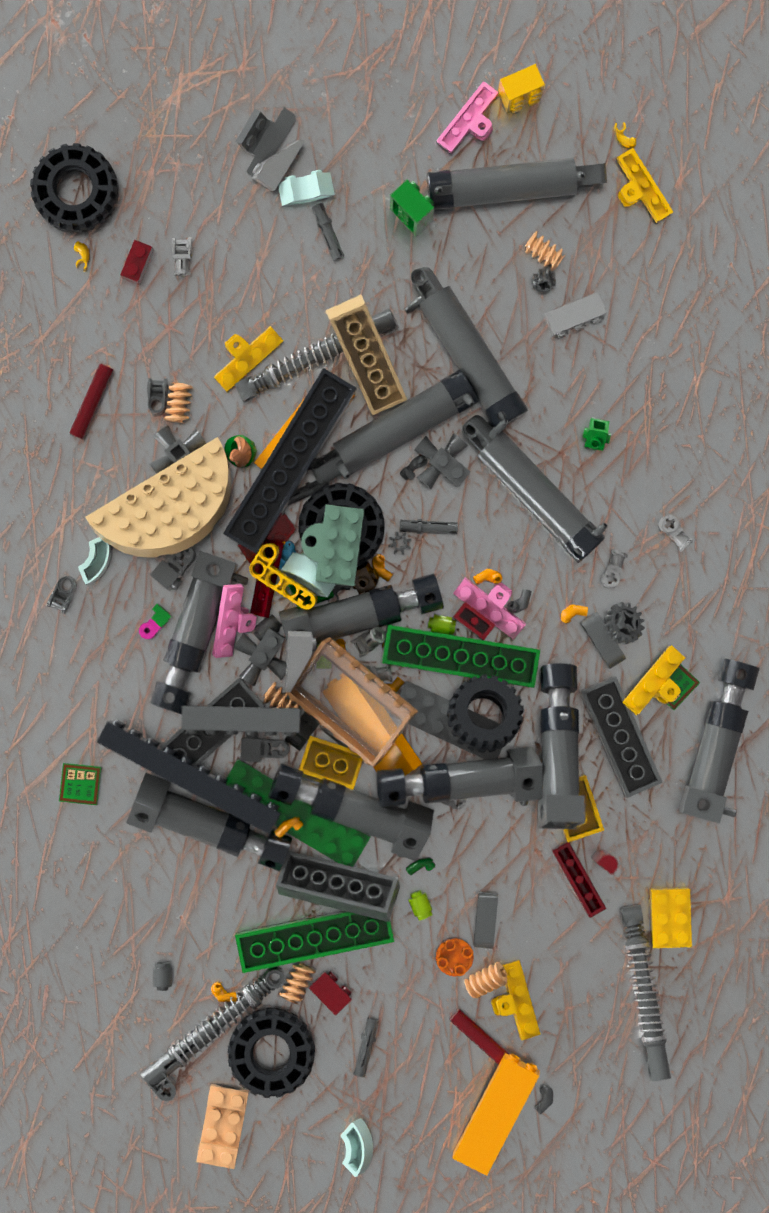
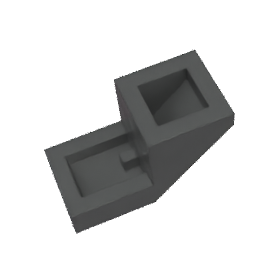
M304 711L301 716V731L299 733L296 732V736H287L285 741L300 751L318 727V720Z

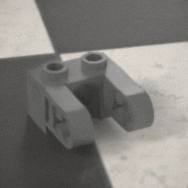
M190 547L173 554L167 562L162 560L150 576L167 590H176L183 582L180 579L196 560L197 555L193 548ZM184 551L189 552V558H184ZM177 559H180V560H182L181 562H183V563H185V564L182 565L181 563L177 562L176 560H177Z
M259 734L246 735V737L241 738V762H261L262 758H283L290 751V745L285 740L258 738ZM270 743H273L272 747H278L282 744V747L286 748L282 754H279V750H273L272 754H269L271 750Z

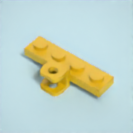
M634 148L618 156L616 160L630 181L617 194L623 206L629 207L642 200L656 223L671 215L673 210Z
M271 326L250 345L243 337L234 334L225 342L226 349L234 359L219 371L214 378L226 392L229 391L283 342L282 338ZM238 342V346L234 348V343Z
M672 645L668 646L622 703L635 715H638L653 697L663 704L673 702L681 690L669 677L685 657Z
M520 960L503 964L507 974V983L505 985L507 993L496 996L491 1000L494 1014L501 1016L513 1014L520 1040L541 1035Z

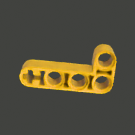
M273 543L263 545L250 564V574L301 608L310 609L314 607L317 603V596L313 591L272 566L279 555L278 547ZM267 547H271L274 550L272 558L265 555ZM257 563L264 567L262 574L255 572L254 567ZM272 574H277L280 577L278 584L271 582ZM289 584H292L296 587V593L294 595H291L287 592V586ZM302 590L303 593L301 595L304 597L310 596V601L312 603H308L306 605L304 598L299 597L298 599H296V597L300 594Z

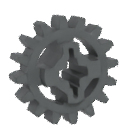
M621 602L607 610L608 615L604 619L608 623L604 627H609L607 634H613L612 640L618 638V643L625 642V644H629L638 640V637L643 635L641 631L645 627L641 623L645 620L640 619L639 616L642 613L636 612V606L631 608V603L625 605L624 602Z

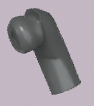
M522 589L521 597L511 601L508 604V609L512 613H518L526 609L532 591Z
M548 1085L540 1088L542 1101L534 1107L540 1115L553 1103V1090Z

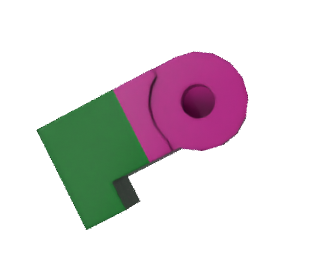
M158 603L152 608L155 614L139 628V634L144 639L155 637L173 617Z

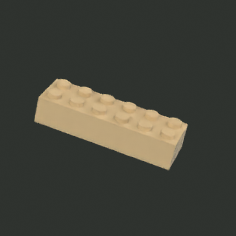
M362 295L326 310L372 416L406 401V395Z

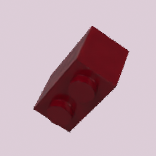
M134 239L120 274L122 279L141 285L154 252L152 246Z
M466 602L463 603L453 616L455 620L481 640H485L495 627L494 623Z
M325 970L309 985V989L336 1016L352 1000V992L346 985L341 986L337 982L339 978L332 971L328 973Z

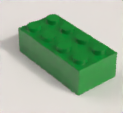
M407 179L390 195V210L417 236L433 221L434 203L427 195L424 197L420 193L421 189L414 181L410 182Z

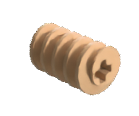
M535 231L525 245L527 247L525 253L528 254L533 251L532 258L539 255L538 262L540 263L545 260L544 266L547 267L551 264L550 271L553 272L566 254L562 256V248L556 252V244L549 247L550 240L543 242L544 236L542 235L537 238L538 231Z
M172 382L174 385L169 386L168 389L173 393L167 394V397L172 399V401L166 402V405L171 408L165 410L170 416L164 417V420L186 424L183 420L189 419V417L184 415V412H189L190 409L185 407V405L191 404V401L187 400L186 397L192 396L187 390L193 389V386Z
M276 682L271 685L263 696L264 704L270 701L269 708L275 706L276 708H299L300 706L298 703H293L290 698L288 699L286 693L281 694L283 687L275 689Z
M298 962L299 965H292L296 971H289V974L293 978H286L289 986H282L286 993H279L282 998L297 1005L299 1004L296 1001L301 1002L303 1000L299 994H306V990L303 987L307 988L310 985L306 980L310 981L313 979L309 973H316L313 967L303 962Z
M496 962L495 965L488 966V969L483 968L482 972L477 971L476 975L471 974L469 979H465V986L470 996L477 999L481 995L487 994V992L490 993L494 989L496 990L500 986L506 985L507 974L503 965L500 962Z

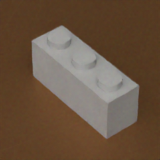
M596 292L547 312L544 318L552 337L557 336L561 338L569 334L568 331L575 328L578 331L585 328L586 323L593 321V324L604 320L603 316L607 312L599 292Z

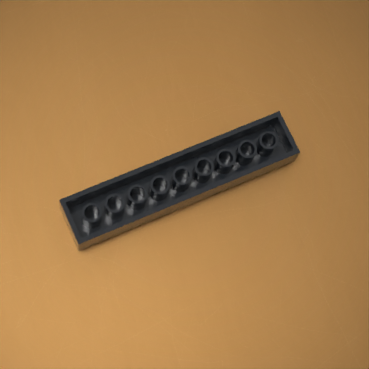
M325 368L322 369L223 532L225 536L255 554L259 552L357 391L355 386Z
M117 719L107 721L96 741L98 744L267 834L271 833L282 813L279 810V805L271 801L267 804L262 801V796L254 792L251 794L245 792V787L237 783L234 785L228 783L229 779L220 774L217 776L211 774V769L204 765L199 767L194 765V760L187 756H182V758L177 756V751L170 747H165V749L160 747V742L151 737L148 739L143 738L142 732L134 728L128 730L125 728L126 724Z

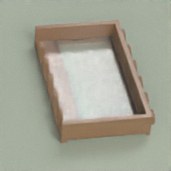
M330 637L322 641L313 653L291 692H285L294 703H298L308 715L317 719L322 727L330 730L336 739L343 741L349 750L357 753L366 764L372 767L381 762L418 712Z

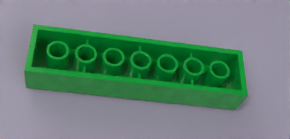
M387 625L381 663L469 678L476 676L477 679L481 675H487V678L491 679L493 675L497 676V680L500 682L504 679L508 682L507 684L535 688L541 650Z
M240 758L237 759L227 776L229 779L228 783L232 785L237 783L246 788L245 792L249 794L254 792L262 796V801L267 804L271 801L280 806L279 810L282 813L275 824L276 827H279L282 822L293 817L300 818L299 820L303 822V826L299 830H295L292 826L286 833L339 864L354 867L371 838L366 833L311 815V805L294 799L293 804L289 806L270 799L269 792L274 779L250 764L241 762Z
M340 911L238 932L235 934L242 973L392 943L394 942L391 921L387 922L347 911Z

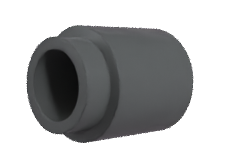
M272 614L269 618H264L255 626L256 632L253 634L261 641L269 628L278 633L282 624Z
M169 962L155 963L153 968V987H157V991H167L168 987H172V967H170Z

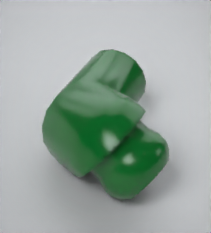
M424 858L407 866L406 871L409 875H413L423 867L427 871H431L436 865L432 858Z

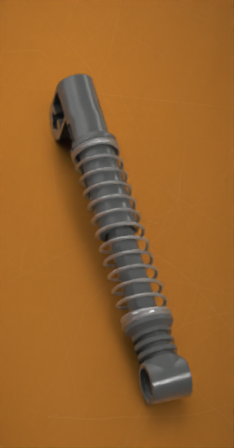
M389 308L371 317L378 334L382 336L399 328ZM332 333L331 337H325L324 341L318 340L316 345L312 343L311 350L304 347V354L298 350V357L291 353V360L284 357V364L278 360V367L271 363L262 371L263 374L260 372L258 376L255 374L254 378L250 376L237 382L235 386L242 401L246 402L260 394V391L268 390V387H280L282 380L286 384L284 378L288 376L293 381L291 375L296 373L299 377L298 371L303 370L306 374L304 368L308 366L313 371L311 365L314 363L320 367V363L324 362L326 364L327 360L331 359L333 361V357H340L339 354L344 351L337 335Z
M641 905L622 907V920L624 927H627L625 929V932L628 931L626 936H629L625 943V948L631 951L627 956H633V960H630L628 963L634 964L630 971L636 972V975L631 976V978L637 979V982L633 983L632 986H638V990L633 993L637 994L635 1001H638V1006L636 1008L640 1011L637 1016L641 1017L639 1024H642L643 1028L640 1031L644 1032L642 1042L647 1049L650 1081L670 1079L671 1074L665 1048L667 1040L666 1035H663L665 1029H662L661 1026L664 1022L660 1020L662 1014H659L661 1007L658 1006L660 999H657L656 996L659 992L652 991V987L657 986V984H651V980L656 977L650 976L649 973L653 972L654 969L648 968V965L653 962L647 961V957H650L652 954L645 952V950L650 948V943L646 936H643L645 931H642L644 926H641L644 923Z
M280 967L268 968L261 976L262 979L259 977L257 979L258 982L254 981V985L244 986L242 988L243 995L236 992L238 1000L233 1003V997H230L231 1004L224 1002L226 1009L219 1006V1013L212 1012L214 1019L207 1016L206 1021H201L200 1026L196 1025L194 1031L189 1030L188 1036L183 1035L182 1041L177 1040V1045L172 1044L167 1049V1053L141 1073L145 1082L161 1100L170 1101L176 1095V1083L170 1076L173 1071L178 1067L187 1065V1061L190 1062L192 1056L196 1057L195 1054L198 1051L202 1052L201 1049L204 1046L208 1048L207 1044L209 1042L214 1043L213 1039L215 1037L220 1038L219 1030L221 1029L225 1033L223 1027L227 1024L231 1028L229 1025L231 1020L237 1024V1021L234 1019L237 1015L243 1019L240 1014L242 1011L245 1010L249 1014L246 1010L248 1006L255 1009V1007L262 1003L263 996L266 997L267 993H271L270 990L274 991L284 984V972ZM273 973L280 976L277 981H271L269 977ZM166 1078L164 1086L165 1088L170 1087V1092H168L167 1090L163 1092L162 1084L158 1087H156V1085Z

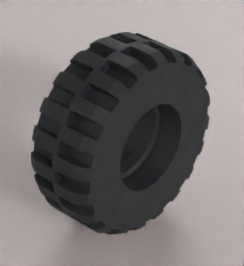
M73 143L70 146L62 144L60 145L61 148L49 150V154L46 157L42 156L39 159V165L34 167L32 172L34 176L30 181L32 188L31 197L36 209L53 227H58L65 232L75 231V233H81L82 230L86 229L90 231L95 229L94 226L100 223L101 225L106 221L105 218L112 214L113 206L117 204L118 200L117 191H119L117 177L109 161L106 160L103 154L95 151L92 147L88 145L86 147L81 146L79 143ZM70 172H83L92 182L90 196L81 204H65L57 194V185L60 179Z
M350 483L326 485L317 492L315 491L304 503L299 515L298 531L300 540L307 528L314 524L323 523L326 504L364 509L357 566L367 562L376 554L381 546L385 531L383 512L376 499L365 489ZM308 537L305 543L307 546L313 547L316 545L317 540L314 537Z
M266 1008V1010H257L253 1014L246 1016L235 1028L228 1046V1064L231 1067L233 1077L240 1082L239 1085L242 1088L250 1090V1093L253 1095H263V1098H270V1096L278 1098L283 1097L284 1094L294 1092L310 1075L315 1057L313 1036L307 1029V1025L299 1020L298 1016L293 1013L290 1014L284 1009ZM266 1035L281 1037L289 1047V1059L278 1070L270 1071L263 1069L254 1059V1046L260 1038Z

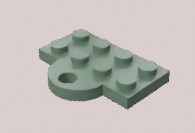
M326 504L323 523L314 524L305 530L301 539V546L307 558L318 562L316 582L354 587L364 509ZM314 537L317 543L315 546L309 547L305 543L306 539Z

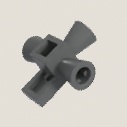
M167 425L153 436L166 448L164 450L166 456L149 464L157 474L207 443L196 429L184 442L180 439L176 441L169 425Z
M453 433L446 448L443 449L441 447L437 450L428 437L425 436L414 451L431 459L428 463L430 467L416 478L426 487L432 489L439 474H441L459 487L470 474V471L458 462L454 456L468 445Z
M269 628L257 646L243 633L233 649L250 655L251 657L248 661L251 663L239 675L240 678L255 686L261 670L265 671L269 668L282 680L286 675V662L275 658V655L286 638Z

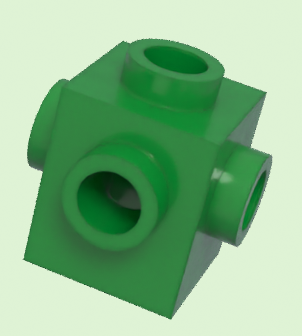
M596 418L590 419L589 427L584 428L582 437L586 439L585 447L604 450L605 443L609 444L611 433L608 432L610 421Z

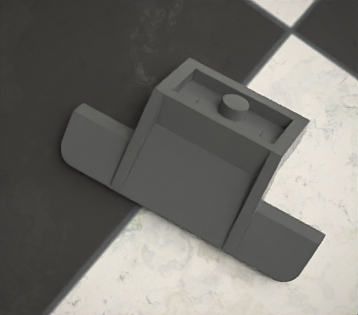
M285 107L275 123L267 119L261 111L254 109L235 142L243 150L255 156L246 171L248 174L253 176L254 173L252 171L258 163L261 164L262 161L277 152L292 127L296 117Z

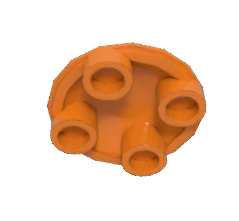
M447 939L437 949V966L446 975L454 977L463 976L473 964V950L462 939Z

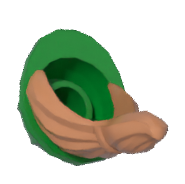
M236 435L226 441L224 451L231 464L239 468H245L250 466L255 460L257 449L254 441L244 435Z

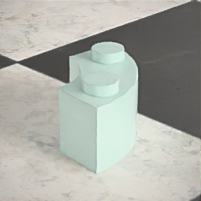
M315 170L311 172V175L298 178L295 175L287 176L285 181L280 182L278 185L282 206L313 202L335 195L331 173H322V170Z
M100 537L89 541V556L78 567L85 585H90L97 581L104 574L110 563L111 545L107 542L105 543Z
M293 552L281 569L283 573L313 591L316 596L328 597L336 585L316 582L318 562L307 558L304 552L301 554Z
M362 1118L353 1121L341 1134V1138L346 1146V1157L342 1164L355 1177L365 1173L373 1156V1140L370 1130Z

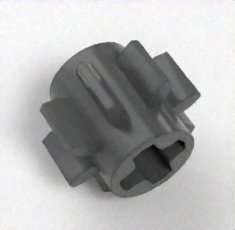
M549 268L539 269L537 274H533V287H538L540 292L550 291L552 286H556L555 272L551 273Z
M396 532L395 538L389 537L393 541L389 548H395L394 554L397 551H401L404 555L405 548L411 549L407 545V542H410L411 539L405 538L406 532L402 536ZM400 538L404 539L403 543L405 544V546H400V548H397V543L395 542V540H400Z

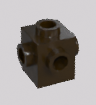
M369 561L357 566L355 584L352 588L356 589L358 594L376 589L379 576L377 571L372 569Z

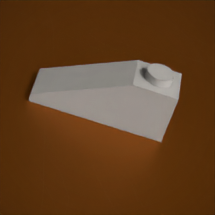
M302 139L296 140L262 161L261 164L258 163L252 171L254 173L252 179L268 190L275 191L305 141Z
M288 631L285 675L286 692H291L312 656V649H316V638H313L312 632Z

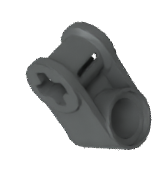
M148 378V408L153 415L160 416L166 410L168 379L152 380ZM154 402L162 403V407L159 410L152 409Z
M65 576L58 580L54 591L49 597L47 607L52 606L61 610V613H66L77 586L76 580L73 577ZM66 579L71 582L69 590H65L62 586L63 581Z

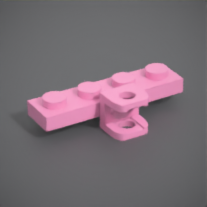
M483 81L436 142L452 154L469 132L478 140L486 141L493 132L491 121L483 114L497 98L499 92Z
M465 577L453 593L494 623L497 628L513 640L526 625V623L504 607L512 595V590L502 582L496 584L491 592L487 594Z
M241 584L223 585L212 652L215 658L233 655L236 631L245 633L255 629L257 617L249 613V609L246 607H241L244 590ZM251 620V623L246 626L247 621Z

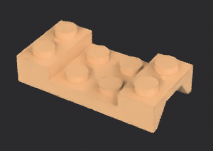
M211 1083L196 1162L235 1169L249 1090H235Z

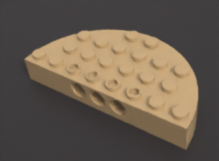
M215 438L86 516L85 518L90 527L105 543L107 542L116 550L139 557L172 555L197 544L213 530V526L222 518L230 499L232 485L230 465L219 438Z

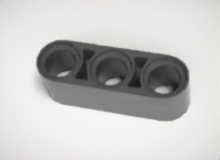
M597 612L580 622L609 669L626 659L615 639L612 640V634H607L608 628L604 627L605 623Z
M479 891L474 947L493 949L498 893Z

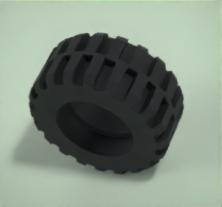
M481 675L478 679L476 676L470 678L468 682L465 681L460 685L450 700L447 716L449 717L448 726L453 729L451 733L454 737H459L458 742L461 745L466 743L469 745L467 749L472 751L474 748H477L478 752L484 753L485 750L494 752L497 748L502 749L507 743L512 741L523 722L524 717L522 714L524 707L520 705L522 701L520 695L516 696V689L513 686L509 688L507 686L508 682L504 679L502 682L498 681L497 676L492 675L491 679L487 678V675ZM483 698L493 701L502 712L503 720L501 724L495 729H483L475 725L468 714L469 704L473 700Z

